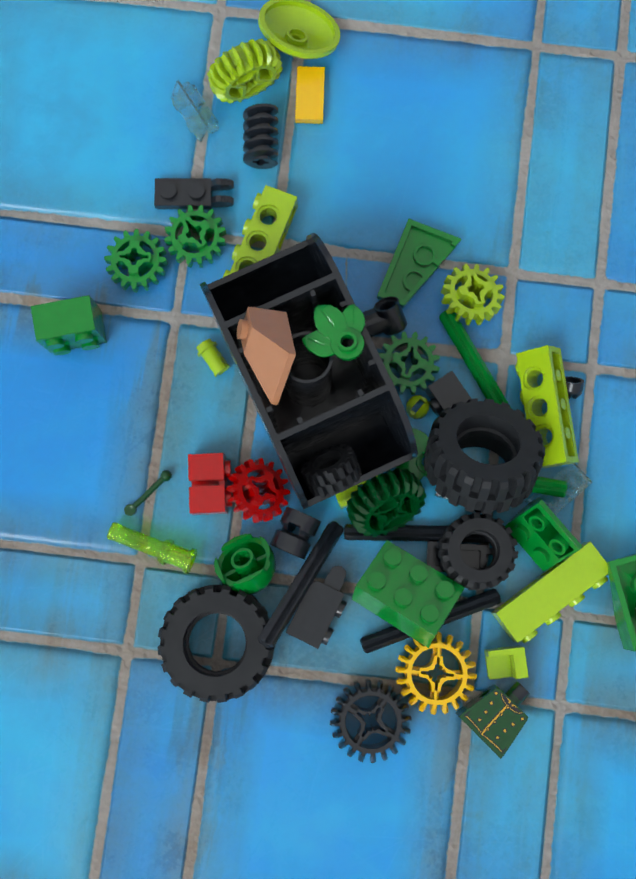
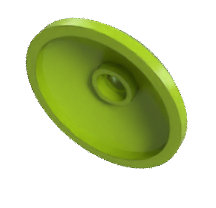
M270 0L260 10L258 25L262 34L276 49L287 55L300 59H318L333 53L339 44L340 29L336 21L325 10L305 0Z

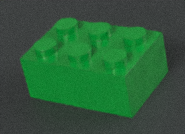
M386 540L355 586L352 600L429 648L458 602L465 587Z

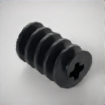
M256 104L249 106L243 112V119L245 120L243 123V130L245 131L243 133V140L245 141L243 144V151L245 152L243 162L252 168L268 169L278 165V162L272 159L278 156V150L273 148L278 145V139L273 138L278 135V129L273 127L278 124V118L273 116L278 113V107L275 105Z

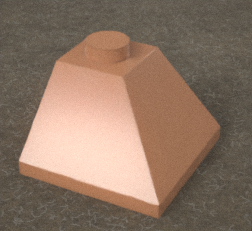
M248 307L245 318L240 319L238 322L237 339H241L243 353L270 403L278 405L296 356L287 313Z

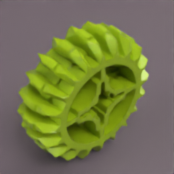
M250 39L247 43L241 42L240 45L232 46L230 50L223 51V55L214 60L215 63L210 65L207 76L210 88L217 99L228 103H233L234 101L241 102L243 99H249L261 91H266L268 86L275 83L274 80L280 77V73L283 70L280 60L281 56L269 40L258 39L255 41Z

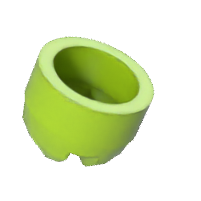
M421 395L412 396L406 404L407 414L413 419H421L426 416L429 411L428 400ZM419 400L423 401L424 404L420 406L416 413L411 410Z

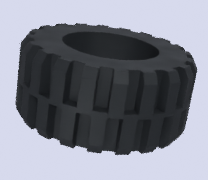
M478 398L469 399L467 403L460 401L453 404L451 408L444 409L439 417L434 420L425 450L424 470L428 473L427 478L432 486L436 485L435 491L442 498L445 496L449 498L448 502L456 507L461 505L465 507V511L472 513L474 510H479L481 514H492L493 510H497V513L508 511L510 506L515 508L522 504L523 500L529 497L535 486L545 456V447L542 444L543 439L540 432L535 431L536 426L531 419L526 420L523 412L518 409L516 411L511 409L507 403H494L493 399L478 401ZM467 447L485 448L498 454L505 463L497 465L480 463L467 456L462 449Z
M207 585L189 591L188 594L180 597L173 603L174 606L170 611H167L163 618L165 621L158 634L160 645L157 646L158 655H161L163 664H161L164 673L168 672L172 678L170 682L175 687L179 686L184 690L183 694L190 698L195 696L200 698L199 701L208 703L210 701H217L218 703L227 702L229 699H237L249 690H252L260 682L271 665L275 646L266 648L258 641L259 635L270 618L267 610L257 601V598L241 590L236 594L231 591L230 586ZM218 613L232 617L240 624L245 634L246 646L244 654L236 665L227 670L212 671L202 667L194 659L190 650L189 641L194 626L199 620L210 614Z

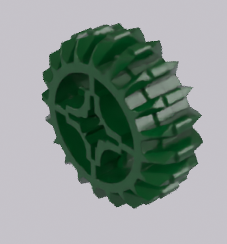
M396 468L393 471L387 470L368 479L364 484H359L357 486L358 490L350 494L351 498L347 501L348 507L346 510L353 527L359 533H363L364 536L372 535L377 537L381 533L386 535L390 531L396 532L399 527H405L408 521H413L414 515L421 512L420 508L426 504L424 499L427 496L421 481L414 473H411L408 469L401 470Z

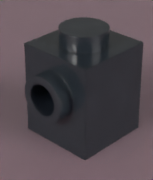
M450 371L429 385L425 391L431 399L428 401L429 406L437 416L444 409L451 408L455 403L460 401L467 403V400L472 399L453 371Z

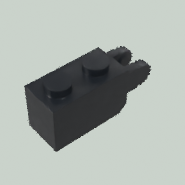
M339 565L332 567L324 583L316 581L311 584L286 631L287 634L317 649L321 643L327 645L334 631L333 628L329 627L333 617L340 618L347 604L346 601L342 600L345 594L339 592L347 575L344 570L345 568Z

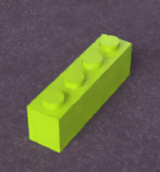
M591 541L583 542L581 544L583 547L579 551L546 570L491 612L513 642L519 643L522 640L523 643L530 641L538 634L536 629L543 623L547 625L552 624L561 617L560 610L567 605L570 607L577 605L585 598L583 595L585 591L591 587L595 590L608 581L606 577L609 574L607 562Z

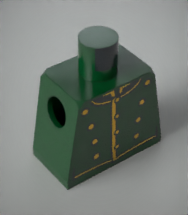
M517 681L506 693L498 686L492 685L461 707L456 714L501 759L528 720V716L518 706L530 693Z

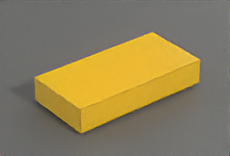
M297 66L295 123L323 124L325 67Z

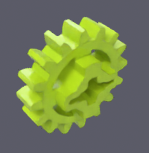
M466 263L461 271L455 267L451 275H447L440 292L444 295L441 303L449 304L446 311L447 314L455 312L457 314L455 320L459 321L463 317L465 318L466 325H469L472 320H475L477 325H481L484 318L487 321H491L494 314H497L502 307L500 304L505 297L500 294L504 288L503 285H496L495 283L498 276L490 277L488 275L490 270L488 267L484 271H480L479 264H475L474 268L470 269ZM461 282V286L455 290V285ZM490 299L489 305L484 307L483 305L486 300Z

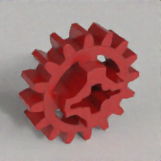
M259 458L255 462L249 459L244 462V465L240 464L235 467L236 473L228 477L233 482L232 485L226 487L227 491L233 493L228 502H235L237 504L233 510L235 513L241 510L244 512L243 520L252 517L253 523L261 522L262 519L267 522L272 520L273 516L280 515L282 513L281 508L288 505V502L283 497L290 494V490L284 489L283 485L289 481L288 479L280 478L283 472L282 469L273 470L274 462L271 461L264 465L263 458ZM251 472L258 473L257 476H247ZM263 504H264V505H266V504H269V505H270V506H269L268 508H266V509H258L259 506H261V505H263Z

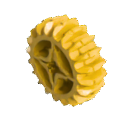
M438 632L429 648L413 639L414 644L417 646L415 649H412L407 644L404 646V649L410 653L408 658L398 655V660L404 662L405 667H395L396 672L404 673V677L397 678L396 683L398 685L407 684L400 693L402 696L412 693L408 700L411 706L420 700L418 709L421 712H424L427 704H430L431 714H436L437 705H440L442 712L447 714V703L450 702L454 709H458L459 704L455 700L458 696L465 702L468 700L467 695L462 693L464 688L469 691L474 690V686L467 683V679H476L477 674L468 672L467 669L475 667L476 663L474 661L465 662V659L471 655L470 650H464L460 653L459 651L464 643L459 640L452 646L453 636L450 634L442 642V634ZM433 648L428 664L413 666L414 661L422 652ZM442 648L454 655L458 662L459 670H453L444 666ZM439 664L440 670L450 674L438 675L437 680L434 682L431 675L428 676L426 672H421L434 670L435 665ZM412 675L428 680L429 696L423 695L415 688ZM458 679L457 684L448 694L439 697V692H441L442 684L445 681Z

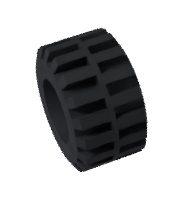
M474 512L470 515L461 516L445 529L442 538L439 540L438 546L440 548L437 553L438 558L441 560L440 567L442 571L445 570L448 578L468 588V590H483L499 585L500 582L505 581L509 577V572L513 571L516 565L514 564V559L518 558V551H515V546L518 544L516 538L512 539L510 535L513 531L510 527L506 528L503 525L504 521L500 518H492V514L483 515L480 512ZM478 534L490 542L493 548V559L488 567L476 570L469 567L463 561L460 547L462 541L469 535Z

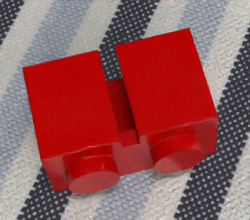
M224 453L188 454V477L192 484V487H189L190 514H228V507L233 506V502H228V499L233 496L232 492L226 490L227 478L232 474L231 460H226Z

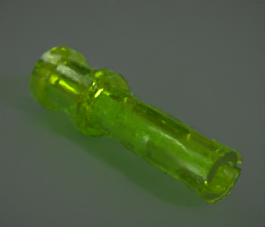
M116 522L112 523L107 534L108 540L154 556L160 564L166 565L168 563L183 569L185 574L191 571L197 556V549L192 548L189 550L176 545L171 539L161 541Z

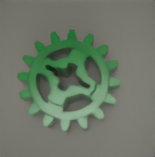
M188 205V212L186 213L178 209L179 217L176 219L170 216L169 220L172 227L167 226L164 229L166 234L169 235L164 238L166 245L170 246L168 249L170 255L177 254L176 260L179 264L186 259L189 268L192 267L194 262H197L200 268L203 267L204 260L211 264L214 263L212 256L214 254L217 256L222 255L219 246H226V240L222 236L227 234L225 227H220L223 224L221 217L214 219V210L211 209L205 213L203 205L199 206L198 211H194L193 207ZM183 226L182 234H180L177 239L178 232L180 228ZM190 229L193 231V233H196L197 236H200V241L202 244H200L198 240H195L194 237H191L192 234L190 232ZM214 234L213 242L210 246H208L209 239L212 238Z
M135 229L134 235L130 236L125 230L123 231V239L114 237L115 247L107 246L111 255L104 256L106 263L110 264L106 267V271L109 275H113L111 279L115 284L121 282L123 290H127L131 285L136 293L139 290V286H143L148 291V283L152 281L158 285L157 275L165 276L166 274L164 269L161 268V266L168 265L167 259L162 257L166 254V250L164 247H159L161 242L157 237L151 240L152 236L149 231H146L141 236L139 230ZM143 245L149 247L154 252V254H151V252H145ZM136 257H140L141 259L137 260L136 265H133L132 262L136 261ZM119 267L128 269L129 277L121 273Z
M404 331L399 340L394 335L391 336L390 341L392 345L387 343L382 345V349L386 354L379 353L394 386L400 387L399 393L403 395L405 389H409L411 395H415L416 387L425 391L427 388L425 382L433 383L435 381L431 373H438L440 367L434 365V363L440 360V356L432 355L436 346L431 345L428 347L426 345L428 337L426 336L421 341L418 340L417 332H414L412 337L408 338ZM407 346V348L400 353L394 352L399 347ZM417 349H420L424 353L426 359L421 358ZM409 353H411V363L413 365L408 370V373L405 374L404 362L408 358ZM390 366L391 368H395L397 370V372L400 375V378H397L392 373ZM424 373L420 379L410 381V378L415 374L422 375Z

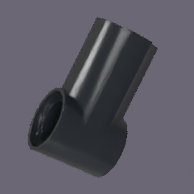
M394 296L385 297L379 300L374 305V308L362 312L370 337L380 333L394 335L403 331L407 326L399 299Z

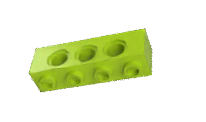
M265 185L262 194L257 193L253 203L255 211L252 219L247 218L242 230V234L245 236L241 245L236 244L231 258L234 263L231 270L225 271L223 277L280 252L298 208L297 196ZM266 216L276 218V221L271 225L262 223L263 218ZM257 241L266 244L265 248L260 251L253 250L251 246Z
M546 345L516 353L517 362L515 368L521 382L520 400L525 408V419H531L535 424V431L540 432L543 439L542 444L545 447L544 462L541 468L578 463L561 349ZM542 373L543 381L542 384L539 386L537 383L538 376ZM546 401L548 409L547 412L543 414L542 405ZM549 430L552 433V440L550 443H548L546 440V435Z

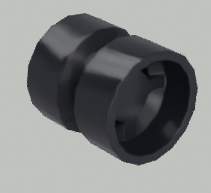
M286 507L280 520L283 527L276 530L270 545L305 560L311 547L308 540L311 537H315L321 521L298 510ZM296 526L300 528L299 535L292 533Z

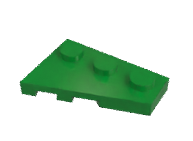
M408 219L378 292L377 299L381 300L385 297L394 296L399 299L401 307L404 308L459 245L462 239Z

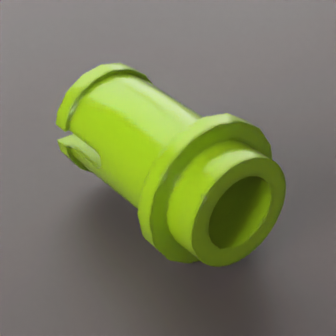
M209 338L196 347L199 351L197 355L198 357H203L214 373V376L217 377L227 371L230 365L217 349V342H213Z

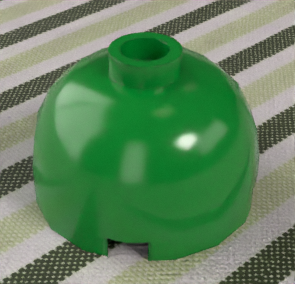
M251 534L236 536L222 546V554L219 559L215 558L214 567L216 574L222 583L230 586L231 591L236 594L240 590L248 595L258 593L266 588L273 579L276 569L275 556L267 541L259 536L260 538L253 537Z

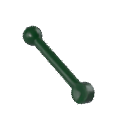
M169 470L162 471L161 477L132 505L125 506V514L128 516L135 515L137 507L164 481H169L172 478L171 472Z

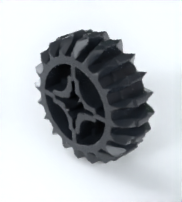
M368 678L365 680L366 688L361 689L358 681L354 682L356 689L354 693L348 687H345L343 691L348 696L346 700L341 696L336 697V702L342 705V707L331 708V713L338 715L339 718L331 719L330 725L340 726L339 729L332 732L333 738L344 737L338 743V747L342 749L349 744L350 747L347 751L349 757H352L356 750H358V760L360 762L364 761L366 753H370V761L375 763V753L380 752L382 759L385 761L388 759L386 749L390 748L393 754L398 753L394 745L395 741L405 745L406 740L400 736V732L410 734L411 729L402 725V723L410 722L412 718L410 715L401 714V712L409 709V705L407 703L397 704L403 698V695L399 692L392 697L393 685L389 684L386 690L383 691V681L378 680L376 688H371L372 683ZM365 696L379 697L377 702L375 701L369 708H362L353 704L356 700ZM387 702L393 707L395 713L393 729L382 721V713ZM347 711L360 721V726L354 738L349 734L345 725ZM376 712L375 718L379 726L373 727L371 724V727L365 728L366 722L362 715L369 714L370 716V713L375 714ZM372 733L387 736L385 740L377 744L362 743Z

